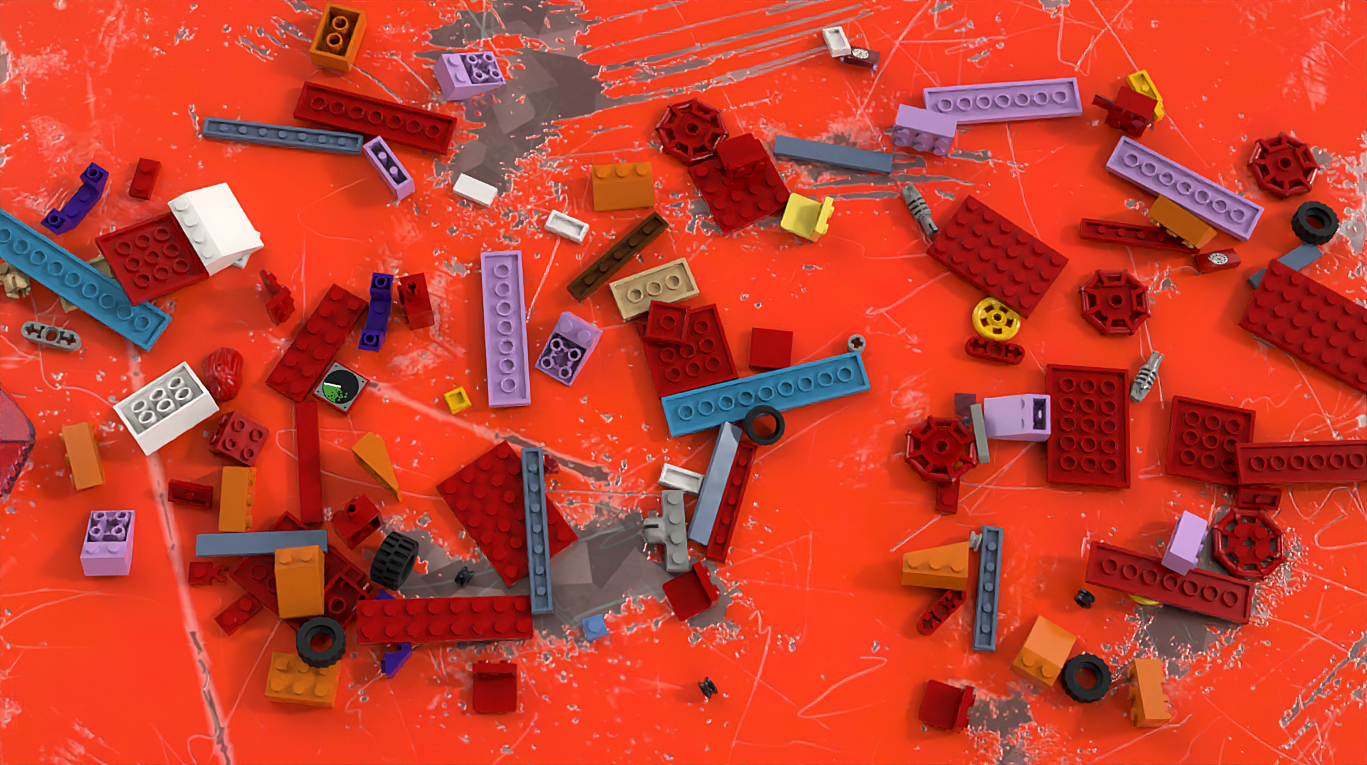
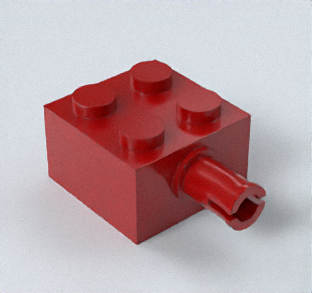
M1121 85L1116 97L1113 99L1096 92L1092 105L1108 110L1104 123L1109 124L1112 128L1121 129L1132 136L1141 138L1151 120L1158 100Z
M424 272L399 277L401 285H398L397 289L405 324H410L411 330L434 326V316Z
M364 493L348 502L344 510L340 509L335 512L330 520L335 533L351 551L384 525L381 512Z

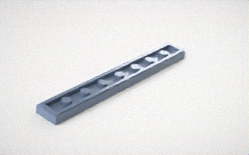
M206 116L202 130V136L205 138L361 156L364 136L359 134Z
M542 447L521 448L532 615L553 613L543 453Z

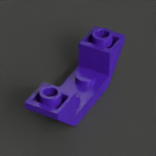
M91 162L80 175L83 185L61 211L53 208L42 220L41 225L56 235L75 229L100 200L109 172Z
M373 272L369 290L371 300L365 329L361 331L358 350L380 352L392 306L394 275Z
M379 589V596L375 597V600L395 599L383 589ZM397 644V649L402 651L384 653L385 660H381V671L386 673L388 679H393L412 656L411 644Z

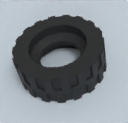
M1309 201L1300 205L1291 221L1292 230H1294L1295 235L1300 240L1314 245L1328 243L1339 228L1337 214L1331 207L1318 201ZM1309 216L1318 219L1324 225V229L1313 228L1307 223L1306 218Z
M328 617L312 618L310 621L305 622L299 628L298 635H296L298 655L310 667L327 668L330 665L336 664L346 651V639L342 626L337 621L331 620ZM318 633L328 634L332 639L331 647L324 652L314 651L310 646L312 637Z
M1085 653L1073 657L1062 670L1061 681L1062 687L1066 691L1065 693L1074 701H1079V703L1086 702L1088 704L1099 700L1109 690V685L1112 682V675L1108 669L1109 666L1104 663L1102 658L1100 659L1094 654ZM1082 668L1091 669L1097 678L1095 686L1090 689L1080 687L1076 681L1078 670Z

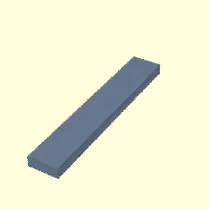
M776 135L773 153L775 156L890 175L893 154Z
M726 421L721 424L686 536L688 540L702 546H707L743 430Z
M982 525L972 650L994 653L1003 528Z
M328 531L199 534L196 541V556L275 555V549L319 545L323 553H328Z

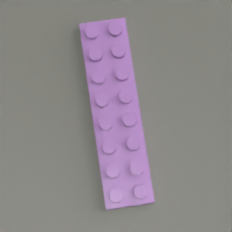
M1076 77L923 88L922 91L925 110L958 117L957 125L1081 116L1083 112Z
M1122 135L1104 168L1157 197L1162 194L1190 214L1244 242H1247L1264 210L1263 207Z
M521 250L481 252L489 408L531 405Z

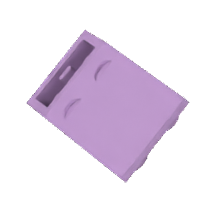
M492 51L442 54L433 67L446 101L463 100L506 84Z
M569 311L562 312L534 367L571 386L595 349L603 330Z
M1023 394L984 398L986 438L1046 442L1051 435L1050 395Z
M135 510L91 511L80 556L85 576L129 575L133 551Z

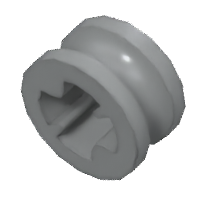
M859 334L852 335L847 342L849 352L859 351L861 354L866 346L865 338ZM855 341L859 342L860 346L858 348H854L853 343Z
M974 531L971 532L968 539L969 549L972 548L974 552H977L982 534L976 535Z

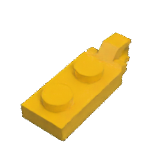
M1146 70L1128 75L1126 80L1132 90L1158 100L1152 119L1155 122L1162 120L1165 115L1162 110L1163 99Z

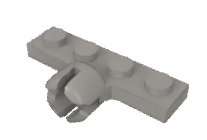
M662 490L660 493L662 517L646 518L642 525V533H645V536H642L643 541L646 544L664 545L667 572H688L689 560L683 490Z

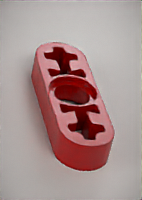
M971 337L965 345V351L969 356L1017 365L1022 362L1025 356L1024 348L1018 344L982 337ZM973 343L977 344V351L973 350ZM984 345H987V347H986V349H985V353H983V350H984L983 347H984ZM992 346L998 347L1000 354H991L989 348ZM1005 349H1007V351H1006L1007 354H1006V356L1004 357L1003 354H1004V352H1005ZM1013 351H1017V358H1013Z
M949 589L920 617L916 625L918 632L923 636L932 635L964 603L966 592ZM952 592H953L954 594H956V593L958 592V593L960 594V597H959L960 601H959L958 599H956V600L950 605V604L948 603V601H949V600L952 598V596H953ZM944 606L947 609V615L939 616L936 613V607ZM933 617L935 620L930 625L931 630L929 628L923 629L924 623L922 621L927 623Z

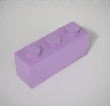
M381 136L363 145L365 157L398 201L415 191L412 177Z
M1184 510L1176 522L1161 565L1183 576L1186 575L1189 569L1193 570L1198 562V559L1195 557L1200 554L1203 545L1200 543L1204 541L1208 533L1205 530L1208 521Z

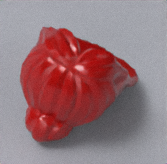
M219 348L209 354L202 362L206 389L216 401L224 399L233 400L242 385V366L244 360L241 354L233 348Z

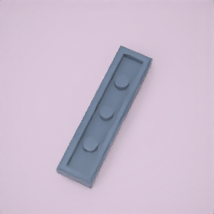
M1305 242L1277 261L1296 271H1300L1321 258L1323 254L1316 245ZM1267 267L1247 280L1254 290Z

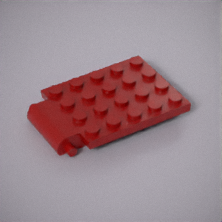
M286 510L267 532L307 531L311 529ZM328 544V553H324V616L282 620L298 632L299 628L305 622L310 621V619L328 617L331 620L337 621L345 632L357 618V600H372L373 598L369 593L374 587L368 582L363 588L359 587L358 585L367 576L366 573ZM275 555L245 556L230 572L229 577L279 617ZM325 633L318 638L324 645L331 639Z

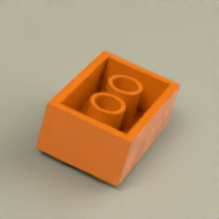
M327 2L309 51L312 64L350 73L367 26L365 11Z
M273 652L265 696L269 701L334 708L341 663L338 660L336 664L330 665L327 668H316L304 663L299 655Z

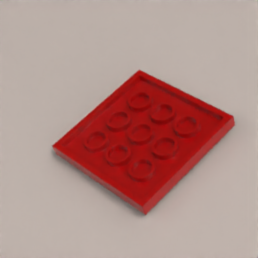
M759 138L755 139L759 150H765ZM719 155L688 168V173L723 237L784 211L790 197L788 189L769 156L766 168L732 179L728 178Z
M172 211L95 238L97 247L132 307L209 279L208 271Z
M716 303L691 309L685 346L644 340L647 321L637 323V329L659 400L662 397L725 383L739 378Z
M1174 395L1164 474L1238 489L1239 483L1233 445L1235 443H1253L1256 411Z

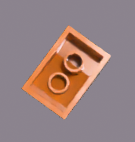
M369 431L351 448L355 461L401 503L403 499L387 453V447L384 445L386 442L379 434L374 435Z
M319 545L275 549V576L280 619L324 616V553Z
M1039 615L1009 670L1047 692L1058 677L1077 637Z

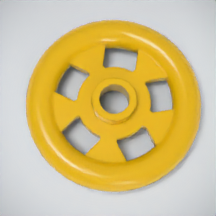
M993 297L979 302L972 315L974 328L983 338L1004 342L1015 336L1020 327V315ZM988 306H991L993 310H991L989 313H986L984 309ZM1001 306L1008 310L1006 314L999 310ZM994 316H998L1000 321H996ZM986 318L988 326L983 327L981 319ZM1007 319L1012 321L1011 328L1005 326ZM993 329H1001V334H993Z

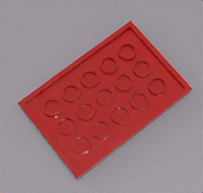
M968 195L926 251L927 255L1026 320L1069 261L1068 258L971 195Z
M1047 364L1046 395H1050L1051 435L1046 441V483L1129 489L1131 487L1129 369Z
M504 440L437 485L436 489L509 589L529 575L522 461L508 442ZM545 494L549 556L551 560L579 541V538Z

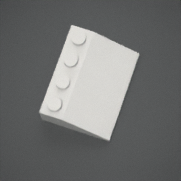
M227 183L187 192L168 202L171 211L210 276L232 265L234 261L241 260L243 256L250 255L264 247V244Z
M185 361L113 406L146 456L157 451L163 445L220 410L208 390Z

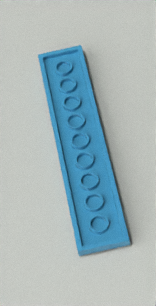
M0 208V258L149 353L173 320L171 316L149 302L132 307L119 283Z
M855 351L662 397L661 404L670 436L675 438L721 427L724 421L731 424L742 422L745 420L749 410L755 406L768 405L779 412L870 391L871 387L860 352ZM761 413V414L757 415L755 418L763 417V416H767V415H771V414H769V413Z

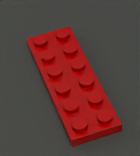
M333 283L269 375L265 384L291 400L303 403L368 308L369 303Z

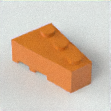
M86 421L62 427V433H59L62 445H66L67 449L65 454L66 463L68 466H71L73 474H70L73 487L76 486L77 490L106 483L102 461L97 451L98 441L94 439L92 431L95 428L94 422Z
M969 541L904 553L901 585L965 591L968 578Z
M1133 659L1127 666V676L1131 679L1129 698L1132 699L1133 708L1130 710L1131 720L1134 721V727H1161L1172 719L1171 713H1166L1164 702H1168V697L1163 695L1162 684L1165 681L1161 660Z

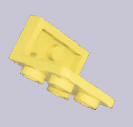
M792 193L788 199L780 227L817 242L820 236L825 235L829 224L826 221L827 218H831L834 211L832 206L834 199L826 196L822 203Z

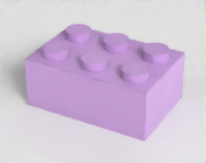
M900 104L890 143L900 147H911L917 151H929L935 155L947 156L954 139L958 117Z

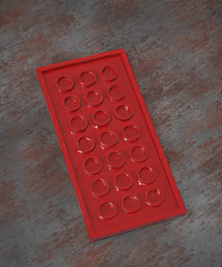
M1272 258L1238 325L1367 395V309Z

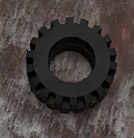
M392 531L384 539L374 557L370 569V580L393 591L399 589L414 566L419 551V543L405 535Z

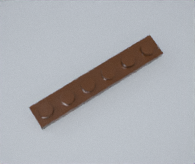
M654 211L567 286V290L582 303L669 228V224Z

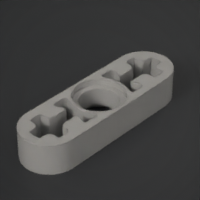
M28 321L21 327L22 335L29 342L68 352H76L82 346L81 338L74 331L35 321ZM34 328V329L36 330V332H38V333H34V332H33V333H31V335H29V333H28L27 331H28V330H32V329ZM50 332L57 333V338L53 341L46 340V336ZM72 338H74V340H75L76 342H75V343H71L70 345L67 343V341H65V340L71 341Z
M981 404L970 405V411L976 437L979 464L990 463Z

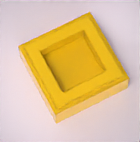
M462 386L443 395L452 415L471 407V403Z

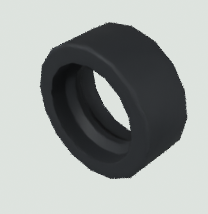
M759 405L749 410L745 416L744 430L747 436L755 443L765 446L771 445L780 440L784 434L785 421L782 414L772 406ZM761 413H769L776 420V429L768 437H760L753 431V420Z

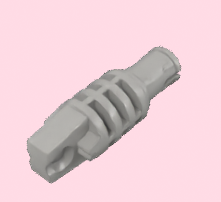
M913 184L903 187L901 192L906 205L914 219L921 223L927 236L938 232L939 229L930 217L931 211L919 191Z
M1152 351L1147 364L1140 368L1132 384L1129 398L1136 403H1140L1144 399L1158 376L1157 369L1164 359L1163 354H1160L1158 357L1160 353L1158 351Z

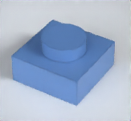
M602 613L581 620L588 642L608 635Z

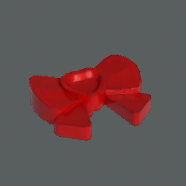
M544 454V478L551 474H558L560 467L553 455Z

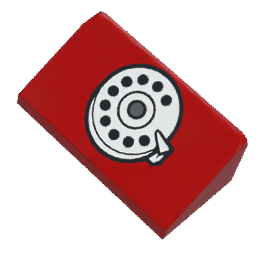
M1233 248L1194 256L1200 274L1235 268L1241 263L1240 257Z

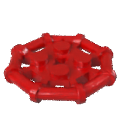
M695 97L692 100L667 105L666 112L660 122L655 125V130L658 132L663 146V152L686 162L687 165L718 156L716 144L725 141L729 137V131H727L721 115L722 111L719 108L716 109L697 100ZM692 108L689 113H680L681 110ZM697 108L708 113V115L697 111ZM672 115L675 116L676 119L673 124H668ZM714 119L718 127L716 129H713V127H711L710 121ZM692 127H695L696 133L691 134L687 129H692ZM666 132H672V141L669 142ZM712 136H716L718 138L712 146L708 142ZM679 145L687 149L688 152L686 154L675 147ZM701 148L706 150L705 152L693 155V150L699 151Z
M1285 132L1256 140L1254 150L1247 161V166L1250 167L1256 179L1257 187L1276 194L1282 199H1287L1304 192L1309 193L1312 190L1315 177L1321 169L1320 164L1317 163L1309 147L1310 144L1286 135ZM1279 142V146L1273 148L1270 146ZM1287 144L1298 148V150L1295 148L1294 150L1290 149ZM1261 151L1267 153L1264 159H1258ZM1302 153L1304 154L1308 163L1305 162ZM1281 161H1283L1284 164L1287 163L1288 166L1286 168H1283L1280 165ZM1259 167L1264 168L1267 174L1265 178L1263 177ZM1303 170L1309 171L1307 178L1302 176ZM1272 180L1274 184H1282V188L1268 182ZM1297 182L1300 185L1289 189L1290 183Z
M1098 269L1087 283L1079 288L1078 293L1080 294L1082 307L1081 317L1102 332L1103 336L1118 334L1132 336L1143 322L1152 315L1149 307V288L1141 284L1126 269L1119 271H1102ZM1108 279H1119V281L1108 282ZM1100 282L1102 287L1098 291L1092 289ZM1124 282H1128L1136 290H1129ZM1137 296H1140L1141 306H1137ZM1089 297L1094 298L1095 307L1090 308ZM1113 298L1120 301L1117 306L1111 303ZM1133 312L1139 314V316L1133 322H1131L1129 317L1133 314ZM1098 313L1101 319L1107 320L1106 323H1102L1094 314ZM1112 322H1123L1124 326H1111Z
M930 415L927 416L926 420L912 430H908L905 434L907 438L905 456L903 457L904 462L908 463L921 476L924 482L939 481L954 484L956 480L972 468L975 469L978 465L976 461V437L958 417L953 419L932 417ZM936 425L950 426V428H946V430H940V428H937ZM927 428L931 429L925 435H921V433L925 431ZM958 430L965 438L961 439L955 431ZM915 441L921 443L920 451H914ZM938 445H939L940 447L946 446L945 451H944V452H939V451H937V450H938L937 446H938ZM963 446H969L968 456L962 454ZM922 458L928 464L926 469H924V467L917 461V459ZM959 461L964 463L956 471H953L952 467ZM933 468L938 471L946 469L947 474L932 473Z
M1233 507L1217 524L1212 525L1214 550L1212 556L1234 578L1267 580L1268 576L1279 565L1285 563L1287 559L1284 549L1285 531L1263 509L1251 510ZM1241 517L1255 519L1253 523H1243ZM1233 520L1236 526L1231 531L1226 530L1225 527ZM1261 521L1272 531V533L1267 534L1266 529L1264 527L1259 526ZM1222 537H1226V548L1222 549ZM1247 539L1253 543L1250 549H1248L1247 545L1243 544ZM1275 539L1276 552L1270 551V540ZM1225 555L1233 556L1236 559L1237 565L1235 566ZM1268 557L1272 561L1264 568L1260 562ZM1243 565L1254 566L1255 570H1245Z

